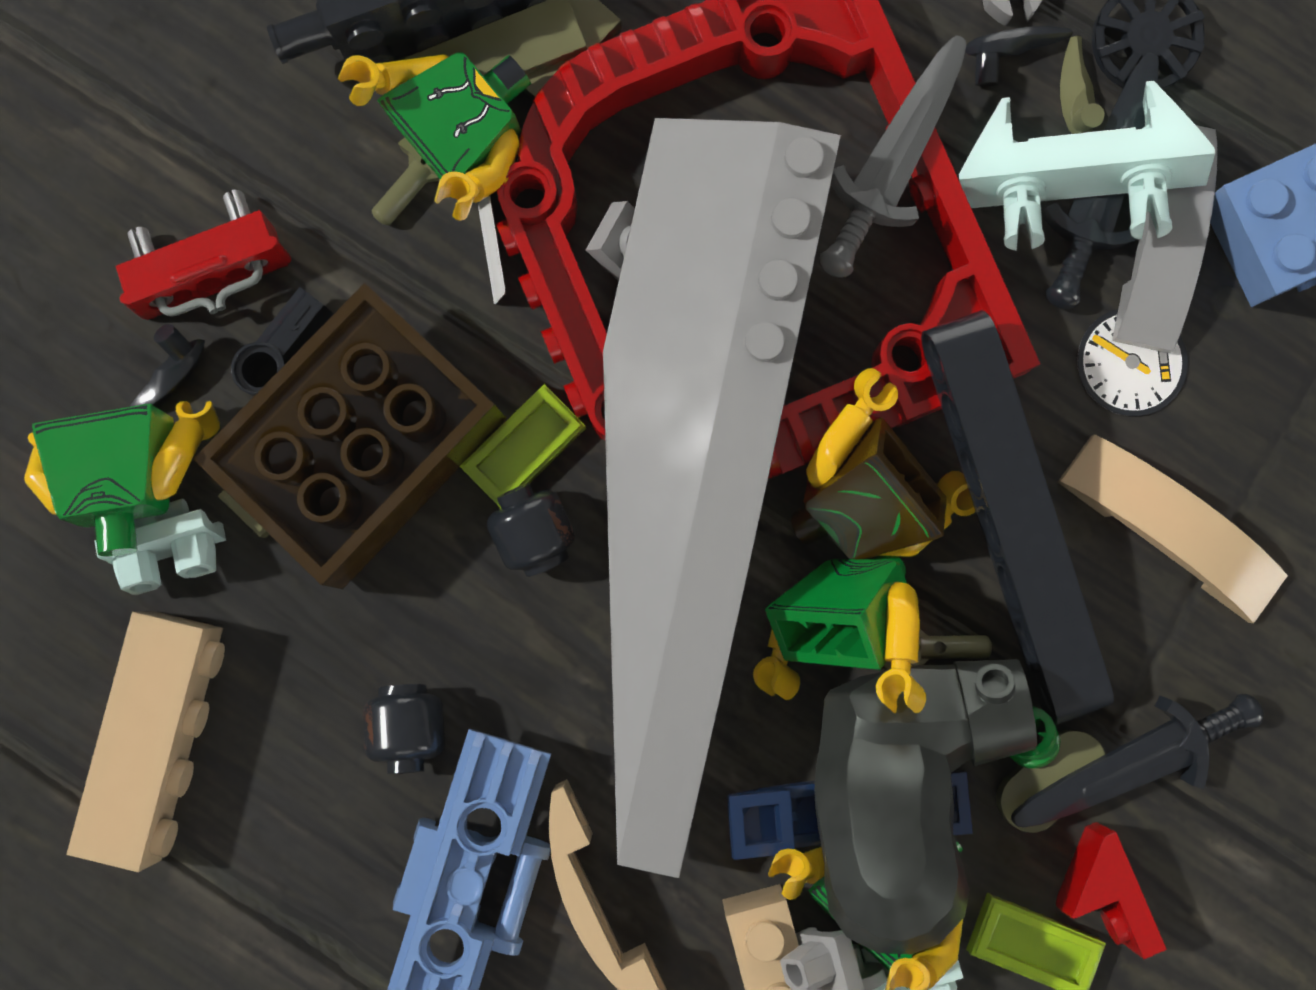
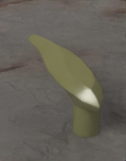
M1081 36L1070 37L1060 80L1062 113L1067 127L1072 134L1092 132L1093 128L1099 126L1105 117L1103 108L1095 103L1093 84L1084 65Z

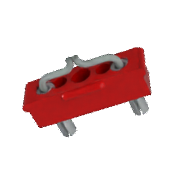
M231 190L233 197L229 192H226L223 196L231 221L157 250L154 249L147 228L136 227L137 232L131 229L127 234L135 258L115 266L124 292L120 296V301L141 319L146 320L162 314L177 316L202 306L208 308L210 314H215L226 309L225 300L228 296L257 284L262 275L287 266L291 262V256L281 245L275 227L262 211L258 210L250 213L242 191ZM219 292L216 298V305L210 299L205 298Z

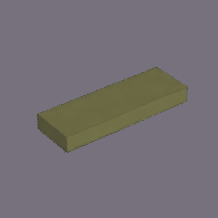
M547 0L413 54L405 59L442 54L450 57L455 53L463 52L479 72L484 75L506 56L510 55L527 75L576 57L588 50L570 1Z

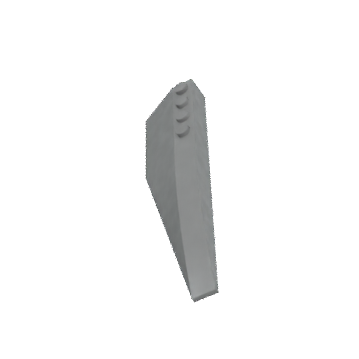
M655 118L603 349L617 865L675 878L680 876L751 559L841 135L781 122Z

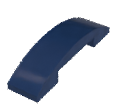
M953 771L951 773L954 802L953 835L973 834L967 772ZM815 780L753 789L727 795L732 858L739 860L775 856L780 850L787 848L795 849L821 845L815 809Z

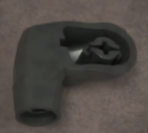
M1017 659L953 662V665L911 666L910 675L923 687L926 693L925 706L919 713H914L906 705L904 691L898 696L896 713H893L882 703L876 693V684L881 675L886 671L860 676L831 689L826 695L815 773V809L825 863V889L829 913L847 938L877 953L914 954L940 944L965 917L970 888L953 835L954 802L951 773L968 760H971L974 766L1036 749L1037 732L1031 696L1023 668Z

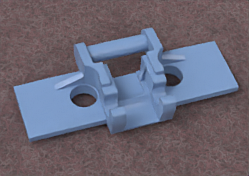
M468 729L439 826H435L436 821L432 819H419L413 837L414 844L404 876L395 894L393 910L408 914L410 918L387 990H479L491 950L513 956L520 954L523 940L519 937L521 926L541 861L548 860L551 852L550 844L527 836L551 753ZM478 808L491 809L500 818V834L494 837H486L478 832L468 830L467 819L469 814ZM497 853L507 856L513 854L518 857L496 928L480 923L478 916L481 905L479 904ZM441 929L455 931L463 941V955L453 962L438 960L430 949L431 935Z

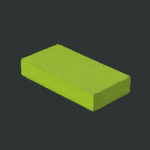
M544 384L460 467L500 507L497 500L498 496L523 484L531 483L586 429V426Z
M987 893L966 950L975 957L1056 990H1089L1106 943L1096 936Z

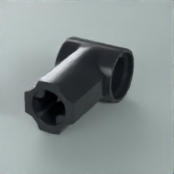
M299 287L258 340L244 345L236 352L231 363V375L234 383L240 390L255 396L263 388L258 387L256 381V374L260 366L271 360L276 361L278 372L335 313Z

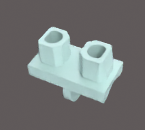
M179 499L169 502V509L163 515L135 519L138 551L135 553L121 556H99L97 553V543L94 540L97 558L113 565L121 590L132 595H139L156 590L162 585L158 560L173 556L176 574L183 578H196L215 572V544L226 541L222 523H212L201 509L189 512L186 501Z

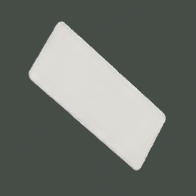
M488 196L479 202L478 209L493 301L496 304L505 294V284L491 199Z

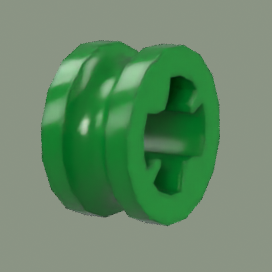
M1033 707L1036 732L1041 739V743L1034 750L1009 757L1022 767L1037 769L1048 765L1056 758L1060 751L1061 739L1052 717L1044 710Z

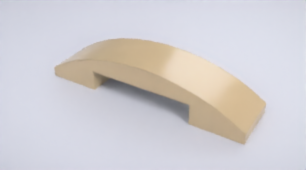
M1092 435L1058 481L1060 485L1104 517L1114 516L1204 582L1201 586L1203 590L1248 623H1254L1288 576L1257 543L1206 502L1148 463L1097 435Z
M566 779L556 784L551 794L549 811L551 858L562 901L582 944L595 964L618 990H667L645 943L625 953L622 952L575 851L590 844L593 835L592 830L568 780Z

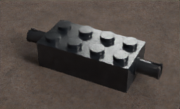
M317 0V10L275 25L270 24L267 26V31L282 64L332 45L334 50L339 49L345 60L351 56L360 55L369 58L376 64L396 61L413 53L421 52L547 0Z

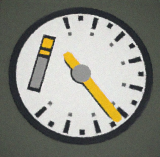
M1118 309L1112 310L1095 320L1089 326L1080 342L1077 364L1083 386L1099 405L1116 414L1143 416L1159 411L1172 402L1185 382L1188 357L1181 336H1179L1174 351L1165 353L1112 341Z

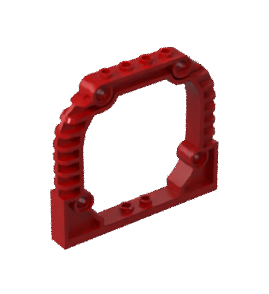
M706 0L699 4L694 3L685 7L682 11L667 17H659L650 24L635 30L630 29L620 33L618 37L603 43L598 42L588 47V50L562 64L558 71L536 94L525 119L522 132H520L518 162L510 165L506 176L508 178L507 182L497 189L498 199L506 220L496 223V226L509 257L521 253L529 273L518 277L531 310L543 306L551 327L540 332L553 363L556 364L565 360L574 381L563 385L576 418L588 414L594 430L604 441L606 440L605 420L603 419L605 410L603 349L607 333L566 238L575 224L578 210L574 183L568 162L589 131L620 110L715 71L737 64L745 73L759 79L776 77L786 69L790 62L810 65L828 71L842 79L865 71L888 122L887 129L916 83L879 0ZM760 33H768L776 37L779 43L772 47H763L755 43L752 37ZM934 128L911 175L912 178L909 179V188L917 208L921 212L927 210L953 270L948 272L935 286L930 305L920 325L913 323L898 325L888 332L873 352L871 366L879 371L881 375L879 380L870 389V398L878 396L885 385L890 382L897 387L898 399L890 409L884 411L874 410L869 417L872 421L882 417L891 429L942 409L922 348L921 335L925 330L983 310L988 313L996 326L1013 379L1026 374L1041 364L936 128ZM525 189H538L544 193L543 200L534 208H520L515 204L517 196ZM894 346H907L916 353L919 362L916 371H903L896 366L892 358ZM857 376L783 406L768 479L810 463L824 434L847 404L855 405L859 400L854 391Z

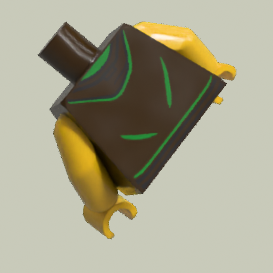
M874 368L866 369L857 376L854 391L859 400L855 405L847 404L821 439L806 469L808 481L803 500L805 508L794 512L791 522L795 534L804 544L809 545L829 535L850 559H865L876 555L912 557L923 550L932 540L944 535V530L952 523L950 516L953 513L960 516H969L975 513V508L963 473L951 471L945 474L939 483L936 484L882 417L874 421L869 417L874 410L884 411L890 409L898 399L897 387L890 382L885 385L878 396L870 398V389L879 380L881 375Z

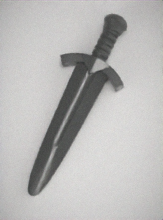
M955 36L951 38L939 50L917 80L855 181H852L844 165L833 169L830 184L843 204L852 212L834 244L820 255L821 267L829 275L843 278L853 272L856 251H858L872 223L882 226L906 227L913 226L919 219L917 206H896L945 107L962 66L966 50V40L963 37Z

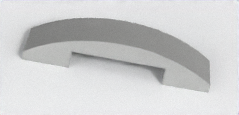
M1196 125L1215 148V156L1207 185L1167 189L1172 230L1165 236L1157 238L1151 214L1146 212L1142 240L1139 239L1132 277L1122 287L1112 341L1165 353H1171L1175 349L1194 294L1210 227L1217 175L1216 129Z

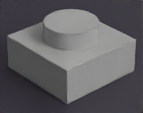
M628 201L611 203L586 248V251L618 282L635 210Z

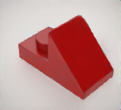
M1098 822L1085 826L1057 895L1056 907L1070 918H1078L1107 906L1100 909L1101 918L1109 935L1117 945L1123 943L1143 959L1167 950L1117 833Z

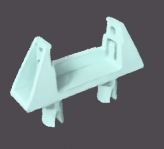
M1155 81L1146 82L1143 97L1145 127L1136 130V127L1031 138L1026 142H1017L1013 140L1010 97L1001 99L959 173V181L971 208L1004 205V244L1011 250L1017 251L1020 224L1026 225L1032 249L1043 244L1045 237L1042 230L1041 201L1123 193L1129 194L1131 236L1142 240L1146 212H1149L1157 238L1168 234L1173 228L1169 214L1167 189L1206 186L1215 156V148Z

